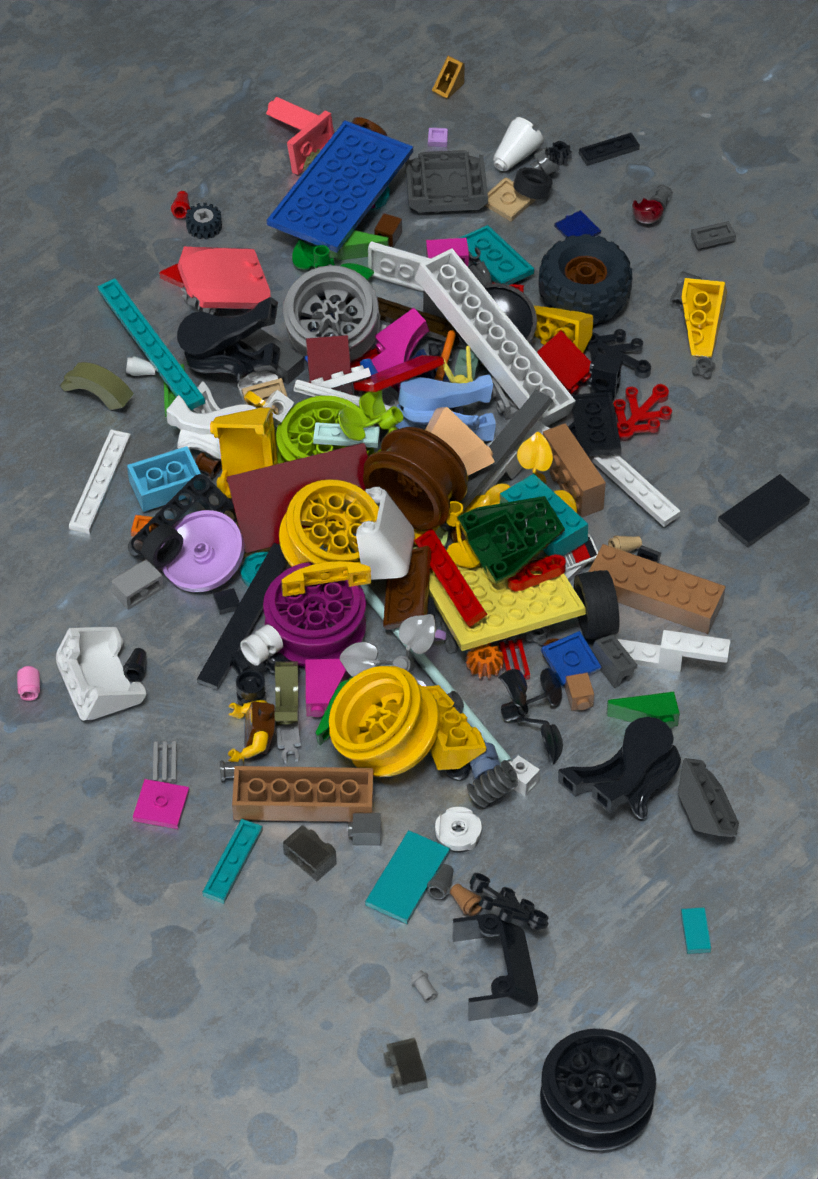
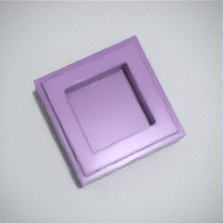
M429 128L428 146L447 147L448 129Z

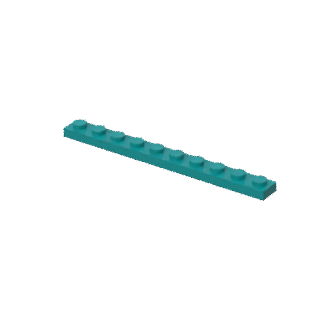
M116 278L97 286L103 299L176 397L178 395L181 396L190 410L205 404L204 396Z

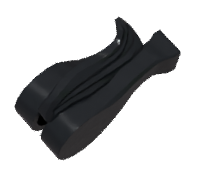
M269 297L259 302L245 314L235 317H219L202 311L186 316L179 325L177 341L185 351L187 365L193 370L202 373H231L236 376L238 381L252 372L259 373L277 370L280 348L276 344L269 343L256 352H248L243 348L240 340L247 338L262 327L275 324L278 301Z
M652 717L638 718L628 725L625 730L622 747L610 760L591 767L572 766L559 769L558 783L574 797L587 791H592V798L610 813L616 810L620 804L627 802L635 816L644 819L648 814L647 801L649 797L673 778L680 767L681 757L676 746L673 745L674 736L672 730L665 722Z

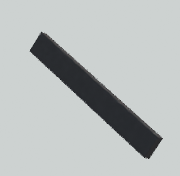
M273 543L200 672L197 683L218 691L232 665L231 654L241 649V641L248 637L263 610L264 596L268 587L276 577L285 571L288 565L279 544Z

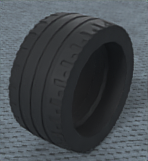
M598 570L576 575L574 578V590L586 608V614L578 616L579 625L586 639H595L617 634L620 625L619 607L615 586L610 573L607 570Z

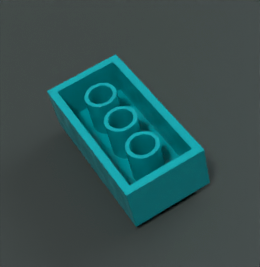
M535 474L530 475L500 493V503L541 496L546 497L565 528V531L543 550L546 555L557 554L564 556L588 541V523Z

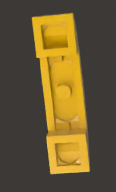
M343 561L310 565L294 571L282 579L283 597L304 594L305 586L348 580L349 587L371 584V568L364 564Z

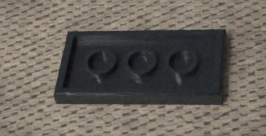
M612 392L571 395L575 399L572 416L576 439L587 456L621 454Z
M779 474L720 515L718 522L744 545L749 547L807 506L810 499Z

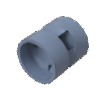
M484 742L487 747L486 751L469 762L474 780H480L482 774L487 775V771L490 769L494 770L496 765L501 766L496 748L492 743Z

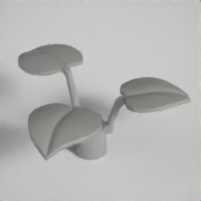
M432 614L407 618L401 624L399 638L402 643L408 645L406 647V656H398L394 661L376 660L378 656L377 647L368 642H359L347 647L340 655V661L347 672L353 677L364 670L376 667V664L393 665L403 668L410 673L415 666V662L411 658L410 649L417 654H423L431 648L436 633L434 616ZM416 679L419 685L427 686L423 681Z

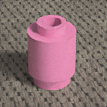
M25 666L17 672V689L21 699L32 701L40 693V673L32 666Z

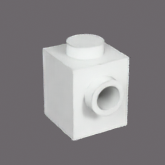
M518 755L513 761H509L518 776V786L514 790L526 797L539 783L540 769Z

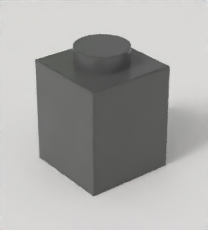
M353 813V822H348V836H353V845H381V813Z

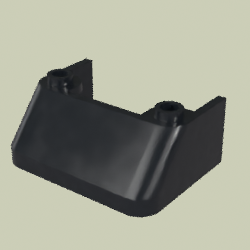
M495 914L453 919V942L500 936L508 975L499 976L492 981V995L468 998V1021L530 1013L538 1006V993L525 932L521 927L511 922L502 921Z

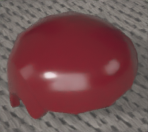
M643 198L640 203L634 200L632 204L633 215L642 224L654 223L663 215V206L658 201Z

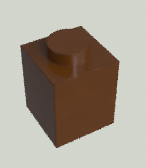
M384 213L374 229V235L387 237L389 247L394 248L402 234V219Z

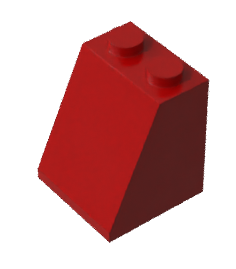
M559 331L537 351V354L570 394L579 388L577 384L580 381L585 383L590 378L589 368L591 361L562 331Z

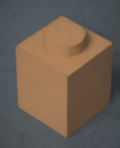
M588 673L566 676L565 691L571 711L586 710L593 707L594 691Z

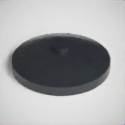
M490 283L482 285L530 344L535 336L537 326L536 311L530 299L520 290L506 284ZM455 329L456 335L460 343L466 349V346H468V344L464 341V339Z

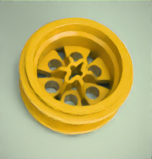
M330 479L306 485L292 498L280 525L279 542L285 559L291 567L306 562L318 564L343 561L361 564L357 538L353 533H357L358 527L363 522H376L379 507L363 489L346 481ZM302 525L312 526V528L303 529ZM322 545H324V546H323L324 549H326V547H327V550H326V551L320 549ZM348 545L355 551V553H351Z
M396 666L369 668L349 680L336 696L329 715L330 737L338 752L351 759L357 768H373V776L375 777L395 776L417 765L432 748L439 730L438 704L432 693L419 685L414 676L407 670Z

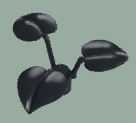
M550 668L543 669L540 674V682L545 692L526 700L527 682L522 672L518 669L505 671L498 678L505 685L512 701L501 706V714L504 720L511 721L517 719L518 723L543 724L541 726L542 739L551 765L555 764L563 750V740L555 724L550 725L546 720L524 718L528 714V704L545 697L548 698L552 706L558 705L561 702L562 688L555 673Z

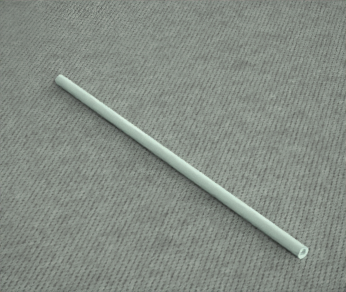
M367 584L361 585L366 601L380 618L384 620L385 605ZM399 628L391 629L394 635L401 642L399 638ZM410 649V654L436 685H439L446 694L455 691L425 653L417 654ZM463 701L464 707L462 712L467 716V722L472 728L476 727L481 732L485 742L492 743L495 746L500 763L503 760L512 761V758Z

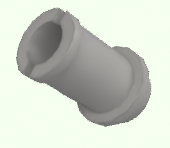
M420 970L411 976V985L416 986L424 1001L428 1003L434 1000L438 993L428 980L429 975Z

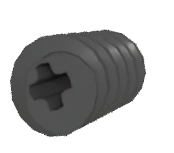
M503 760L501 766L496 765L494 770L490 769L487 771V775L482 774L480 780L475 779L473 781V785L469 783L467 785L468 794L477 805L487 807L497 798L502 797L504 793H508L511 789L518 786V776L513 766L507 760Z

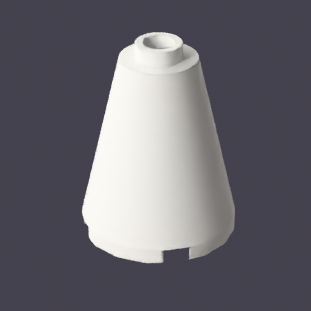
M516 117L515 120L511 121L493 157L494 166L498 170L508 171L539 149L544 143L541 132L539 130L536 132L532 128L533 124L528 120Z

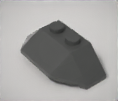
M685 758L682 763L678 795L695 831L735 837L739 822L722 785L713 773L705 768L706 764L703 760Z

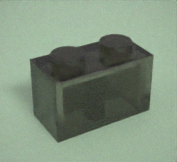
M304 825L300 826L283 841L284 855L315 881L320 880L336 865L335 848L329 843H324L314 830H308Z

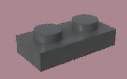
M729 221L691 230V237L698 249L735 241L736 234Z

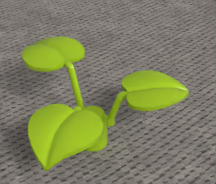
M381 390L378 392H367L359 399V407L365 416L369 417L370 422L362 424V419L358 412L350 407L343 408L338 414V421L342 431L354 441H361L365 438L366 434L363 428L378 424L382 429H389V432L397 429L395 425L403 421V413L398 407L393 406L386 411Z

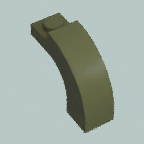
M88 362L77 363L73 370L65 374L64 380L60 384L64 392L74 389H85L94 393L110 410L123 408L134 394L117 375L104 367Z
M298 661L276 662L275 722L276 725L292 724L298 722L299 718Z

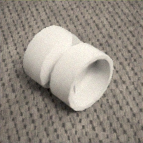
M265 625L257 630L255 634H251L242 640L240 647L244 656L251 664L259 665L269 656L283 648V641L276 629L270 625Z

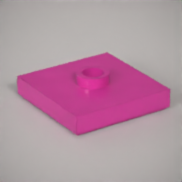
M144 779L133 814V821L178 829L190 792L189 787Z

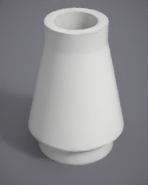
M135 356L133 358L128 357L126 374H131V376L155 375L156 369L151 362Z

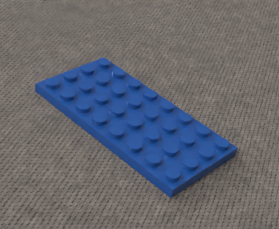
M344 120L268 217L267 225L318 246L325 245L331 251L337 253L411 156L413 146Z

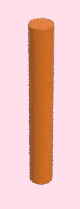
M452 330L448 331L441 355L447 364L456 336V332ZM443 366L437 368L435 380H443L445 374Z

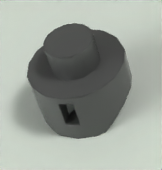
M546 147L534 154L536 161L530 165L532 168L543 171L551 176L559 171L560 168L558 164L548 159L549 151Z

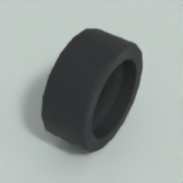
M524 167L517 171L513 187L518 193L528 198L545 199L549 196L553 181L543 171Z
M160 525L145 539L142 546V555L152 565L159 568L171 563L181 551L183 537L171 525Z

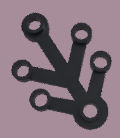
M617 329L614 331V334L602 336L592 332V337L585 350L590 351L591 361L596 360L598 350H600L605 355L620 358L623 363L635 368L634 373L638 378L645 379L650 376L651 364L647 360L638 361L622 353L629 351L640 352L643 349L642 339L634 338L631 343L609 346L605 343H623L626 340V332L622 329Z
M473 873L469 882L470 889L479 894H482L484 891L493 897L483 895L479 902L482 908L486 910H492L493 906L502 908L498 917L504 922L510 923L512 919L525 921L534 930L546 929L548 927L547 921L549 917L544 912L536 910L534 903L527 899H522L519 903L515 892L508 887H502L501 892L498 893L489 887L490 879L481 873Z

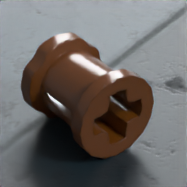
M200 453L195 460L198 469L209 474V477L212 479L216 477L221 469L220 461H214L206 457L204 453Z

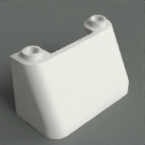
M380 487L366 489L365 492L378 505L379 511L376 522H363L357 529L356 538L360 562L370 566L371 580L403 577L409 571L415 538L413 526L384 489Z
M117 627L69 628L57 650L56 663L77 713L83 721L94 720L141 704L146 697L145 687L140 682L130 684L124 675L122 664L118 658V653L123 647V638L120 636Z

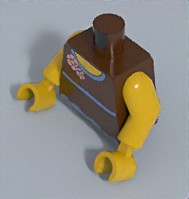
M265 700L248 702L243 706L231 703L229 707L234 709V711L228 715L241 719L245 714L244 748L242 752L231 749L228 755L232 758L228 761L238 762L239 759L244 761L245 757L249 759L257 754L267 755L275 729V706Z

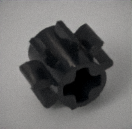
M563 141L553 142L552 147H548L549 160L555 164H567V159L572 158L570 145Z

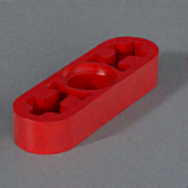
M555 554L528 564L516 575L508 578V587L513 591H522L560 576L566 571V559L561 555ZM541 571L542 574L534 575L532 574V572Z

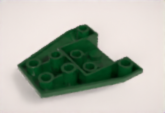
M545 496L476 507L457 516L471 551L487 578L495 584L516 575L565 531L564 526Z

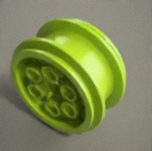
M315 396L297 403L289 410L277 427L278 464L308 457L312 454L316 455L349 447L313 443L315 423L339 424L338 414L343 408L350 407L358 412L362 419V424L370 422L369 417L365 416L363 411L354 403L336 396ZM366 447L368 457L374 453V448Z

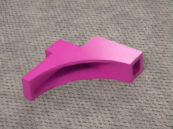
M415 308L375 335L377 342L375 347L380 354L373 358L372 362L378 372L409 361L415 346L429 332L426 320ZM401 382L391 386L398 393L400 392Z

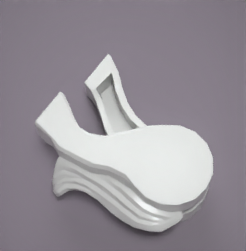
M202 381L197 388L204 396L206 403L193 409L195 412H192L182 397L178 395L166 411L167 422L181 430L178 438V449L188 446L189 449L200 450L221 461L219 439L210 433L211 421H214L215 417L252 410L256 409V407L246 404L220 409L216 405L209 388Z

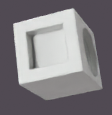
M276 390L269 396L263 407H272L274 405L278 408V415L273 413L274 426L283 421L294 402Z

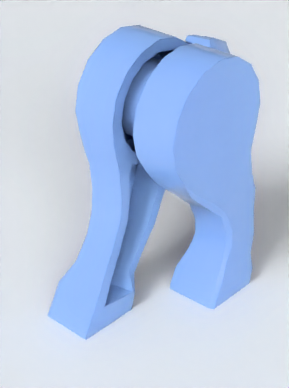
M490 374L480 376L468 383H450L423 377H413L401 382L398 398L399 404L397 407L403 413V421L398 423L396 427L398 429L416 427L425 430L437 408H453L478 401L483 403L490 402L493 389ZM453 412L481 440L493 441L496 427L493 413H487L479 417L478 415L472 416Z

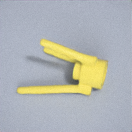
M466 346L467 378L464 375L454 377L444 359V371L451 383H468L473 381L470 346Z

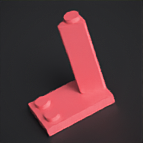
M276 97L268 104L266 115L301 130L287 142L292 173L299 175L304 171L303 166L306 157L310 156L311 152H316L317 148L322 150L333 136L334 128L331 113L324 111L317 115L279 97Z

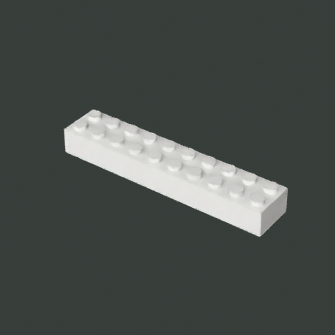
M453 248L421 263L415 276L416 281L468 346H470L516 406L520 409L532 393L538 390L550 396L553 400L551 405L538 419L540 422L549 426L569 415L574 406L575 399Z

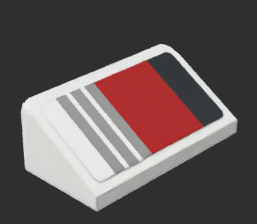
M588 534V541L563 556L566 559L565 572L595 560L598 551L590 534Z

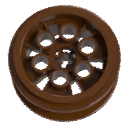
M403 427L389 432L382 440L381 451L371 454L364 463L363 482L365 489L372 487L384 489L413 526V529L427 530L442 525L450 515V502L462 501L467 493V470L459 455L444 440L420 428Z

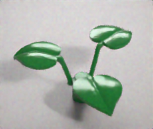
M301 240L297 242L293 250L292 262L298 269L307 270L311 267L315 269L329 266V264L335 266L334 258H330V249L327 246L319 245L314 247ZM345 263L340 265L358 272L367 281L374 275L372 269L359 264Z

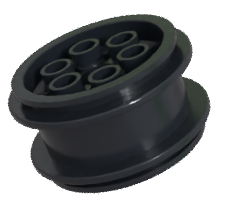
M585 1029L572 1033L560 1040L545 1059L540 1089V1104L543 1115L549 1126L559 1137L577 1147L589 1150H610L623 1146L635 1139L645 1129L651 1118L656 1092L655 1069L645 1050L637 1042L624 1034L608 1029ZM596 1074H602L604 1077L596 1076ZM574 1085L577 1089H572L570 1086ZM628 1087L635 1088L636 1092L628 1090ZM581 1100V1106L579 1107V1109L573 1106L575 1103ZM608 1105H610L614 1113L607 1114L606 1109H608Z

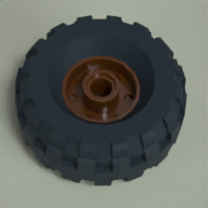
M590 234L566 237L564 241L556 242L541 260L539 268V293L547 307L593 315V324H598V321H607L615 314H618L626 305L627 299L630 298L632 288L630 260L613 241L609 242L604 237L590 236Z

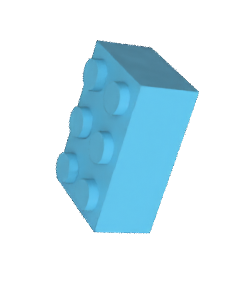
M188 446L127 465L130 485L143 512L166 505L195 475L201 474ZM194 481L195 489L203 490L202 482ZM183 495L179 496V500L187 498Z

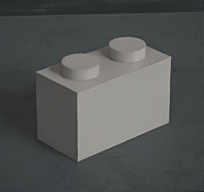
M147 559L135 564L131 569L111 580L113 594L127 610L164 589L162 574Z

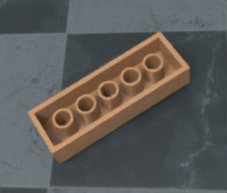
M602 544L589 572L607 570L610 573L618 603L709 634L724 602L726 588L724 585Z
M235 766L232 799L233 820H241L242 818L244 820L353 822V813H373V768Z

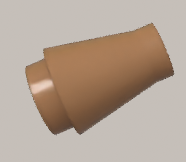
M455 884L451 888L450 894L454 897L465 915L475 916L481 911L482 907L479 905L481 897L464 888L461 884Z

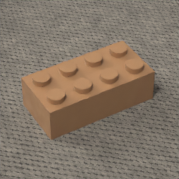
M566 423L543 431L542 435L547 439L553 453V462L548 469L550 476L554 482L558 483L560 490H565L573 496L578 515L583 518L603 510L606 482Z

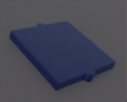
M581 210L570 216L566 215L564 219L554 223V227L565 238L572 235L575 237L581 236V234H590V236L595 237L601 234V230Z

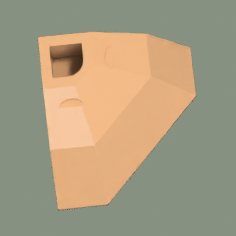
M440 407L434 411L425 430L438 436L454 449L463 461L467 475L475 473L495 462L489 446L448 407Z

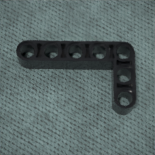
M195 475L130 540L128 551L133 556H142V551L135 549L134 541L138 540L144 543L150 534L149 526L151 525L156 527L164 524L173 526L196 501L206 510L218 511L223 514L225 511L232 512L234 515L233 521L236 523L237 518L233 502L205 475ZM194 481L202 482L203 490L195 489ZM179 496H186L189 501L188 505H182L179 502ZM209 496L217 497L218 505H212L209 502ZM164 511H171L174 519L167 520L164 517Z

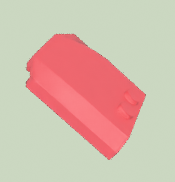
M183 248L178 262V269L187 294L191 298L196 297L200 301L199 306L202 308L253 309L259 302L271 297L270 288L255 249Z

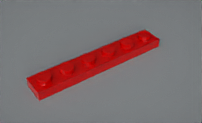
M431 528L414 541L419 548L424 546L430 547V567L467 625L471 627L487 616V612L435 531Z

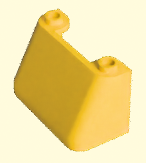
M261 407L215 417L214 421H211L210 433L219 439L223 470L221 477L217 478V487L228 498H231L228 482L226 481L227 476L278 464L274 419L271 407Z

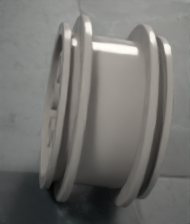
M342 266L318 267L300 276L286 294L283 304V317L288 338L294 349L303 357L307 356L306 338L348 335L350 363L362 357L376 341L375 335L379 333L380 329L377 296L371 284L358 272ZM325 295L326 299L322 303L319 297ZM348 297L353 298V300L346 305ZM353 312L356 313V315L350 316L349 313ZM301 316H305V317H309L310 319H309V320H300V317H301ZM313 328L319 329L316 332H310V330Z

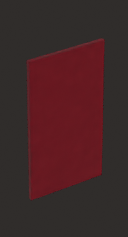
M365 443L227 476L226 481L228 482L238 526L244 538L245 553L272 547L273 543L280 545L279 529L292 498L306 485L320 480L331 479L352 483L366 491L363 482L364 463L368 458ZM302 525V528H312V526Z

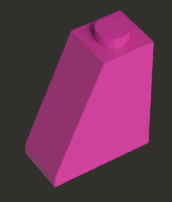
M340 659L305 660L306 717H322L338 685L344 680L349 679L350 674Z

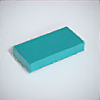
M705 907L681 909L687 954L711 953Z

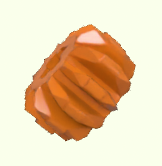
M488 643L487 645L471 648V651H468L466 655L467 669L470 670L472 676L478 674L479 679L486 676L490 680L491 675L498 676L499 670L503 668V654L499 651L498 645L491 647V643Z

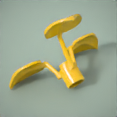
M538 431L520 445L517 458L522 467L532 469V472L546 484V477L539 473V471H546L550 468L553 462V453L547 439ZM496 484L485 493L489 494L490 505L500 504V493L510 488L508 484ZM565 490L554 491L577 513L575 499L569 492Z
M489 494L476 496L464 511L463 505L460 502H450L451 511L446 523L452 527L456 526L458 543L450 544L447 551L456 566L473 568L479 565L467 541L464 540L462 542L457 516L476 507L490 505ZM439 526L434 527L433 530L436 532ZM414 529V540L422 534H424L425 532H427L429 529Z

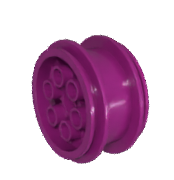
M311 562L295 565L276 577L268 587L263 602L265 625H270L276 629L283 641V648L277 653L281 652L291 661H298V665L305 667V660L340 659V655L347 647L363 641L366 632V599L361 585L349 587L348 580L305 586L304 594L283 597L282 579L294 571L314 565Z

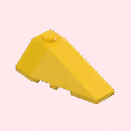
M534 306L537 316L535 337L540 339L543 345L559 331H562L582 353L584 352L592 337L593 315L558 308Z

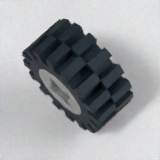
M198 203L196 204L197 207L193 205L191 210H187L186 228L189 234L192 233V237L195 238L197 236L198 239L204 237V240H206L208 236L213 238L214 234H219V231L222 229L221 211L218 210L217 206L213 208V204L207 206V203H203V206Z

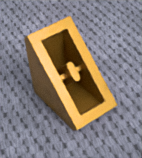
M447 56L432 91L449 99L464 84L465 64Z

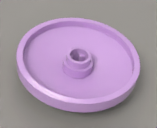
M202 510L184 516L172 526L183 537V546L177 557L168 565L161 567L172 584L189 592H205L221 586L235 574L242 562L245 544L240 529L230 517L218 511Z

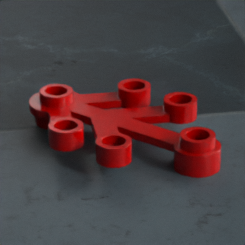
M657 384L652 389V395L640 408L637 402L638 389L633 386L626 388L625 397L628 399L632 415L628 420H626L624 413L626 402L623 399H616L614 401L620 440H629L634 433H656L660 430V421L657 419H671L672 409L669 406L661 407L660 411L648 412L657 402L663 403L668 400L669 390L666 385ZM649 420L648 424L636 425L638 421Z

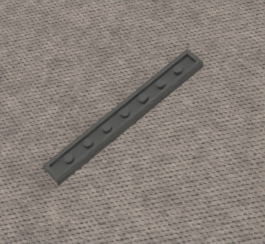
M535 390L492 442L489 448L492 450V457L495 462L468 475L467 493L462 501H460L463 505V511L551 405L553 400L550 396ZM445 521L439 527L448 531L451 526Z

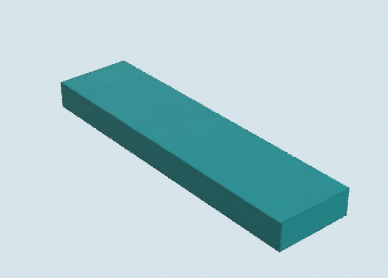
M241 818L202 891L203 897L222 904L225 903L263 831V826Z

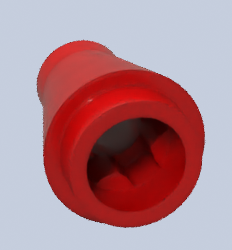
M179 191L171 205V212L176 218H185L187 210L190 209L189 195L185 191Z

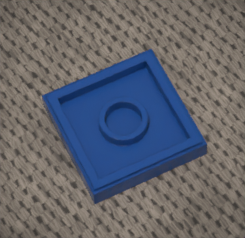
M580 631L541 648L542 654L562 687L565 686L566 676L582 673L591 675L602 668Z

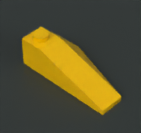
M685 278L681 297L691 355L712 358L726 303V284L720 281Z
M439 685L423 686L435 697L439 708V730L436 740L430 749L438 770L460 769L486 751L487 747L482 735L476 727L472 728L467 722V716L464 713L460 714L454 707L453 700Z

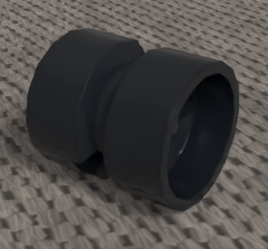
M245 670L237 676L238 705L243 706L245 703L257 700L266 701L265 679L257 670Z

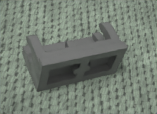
M614 634L595 640L592 652L602 667V673L613 687L620 686L624 677L629 681L638 665Z

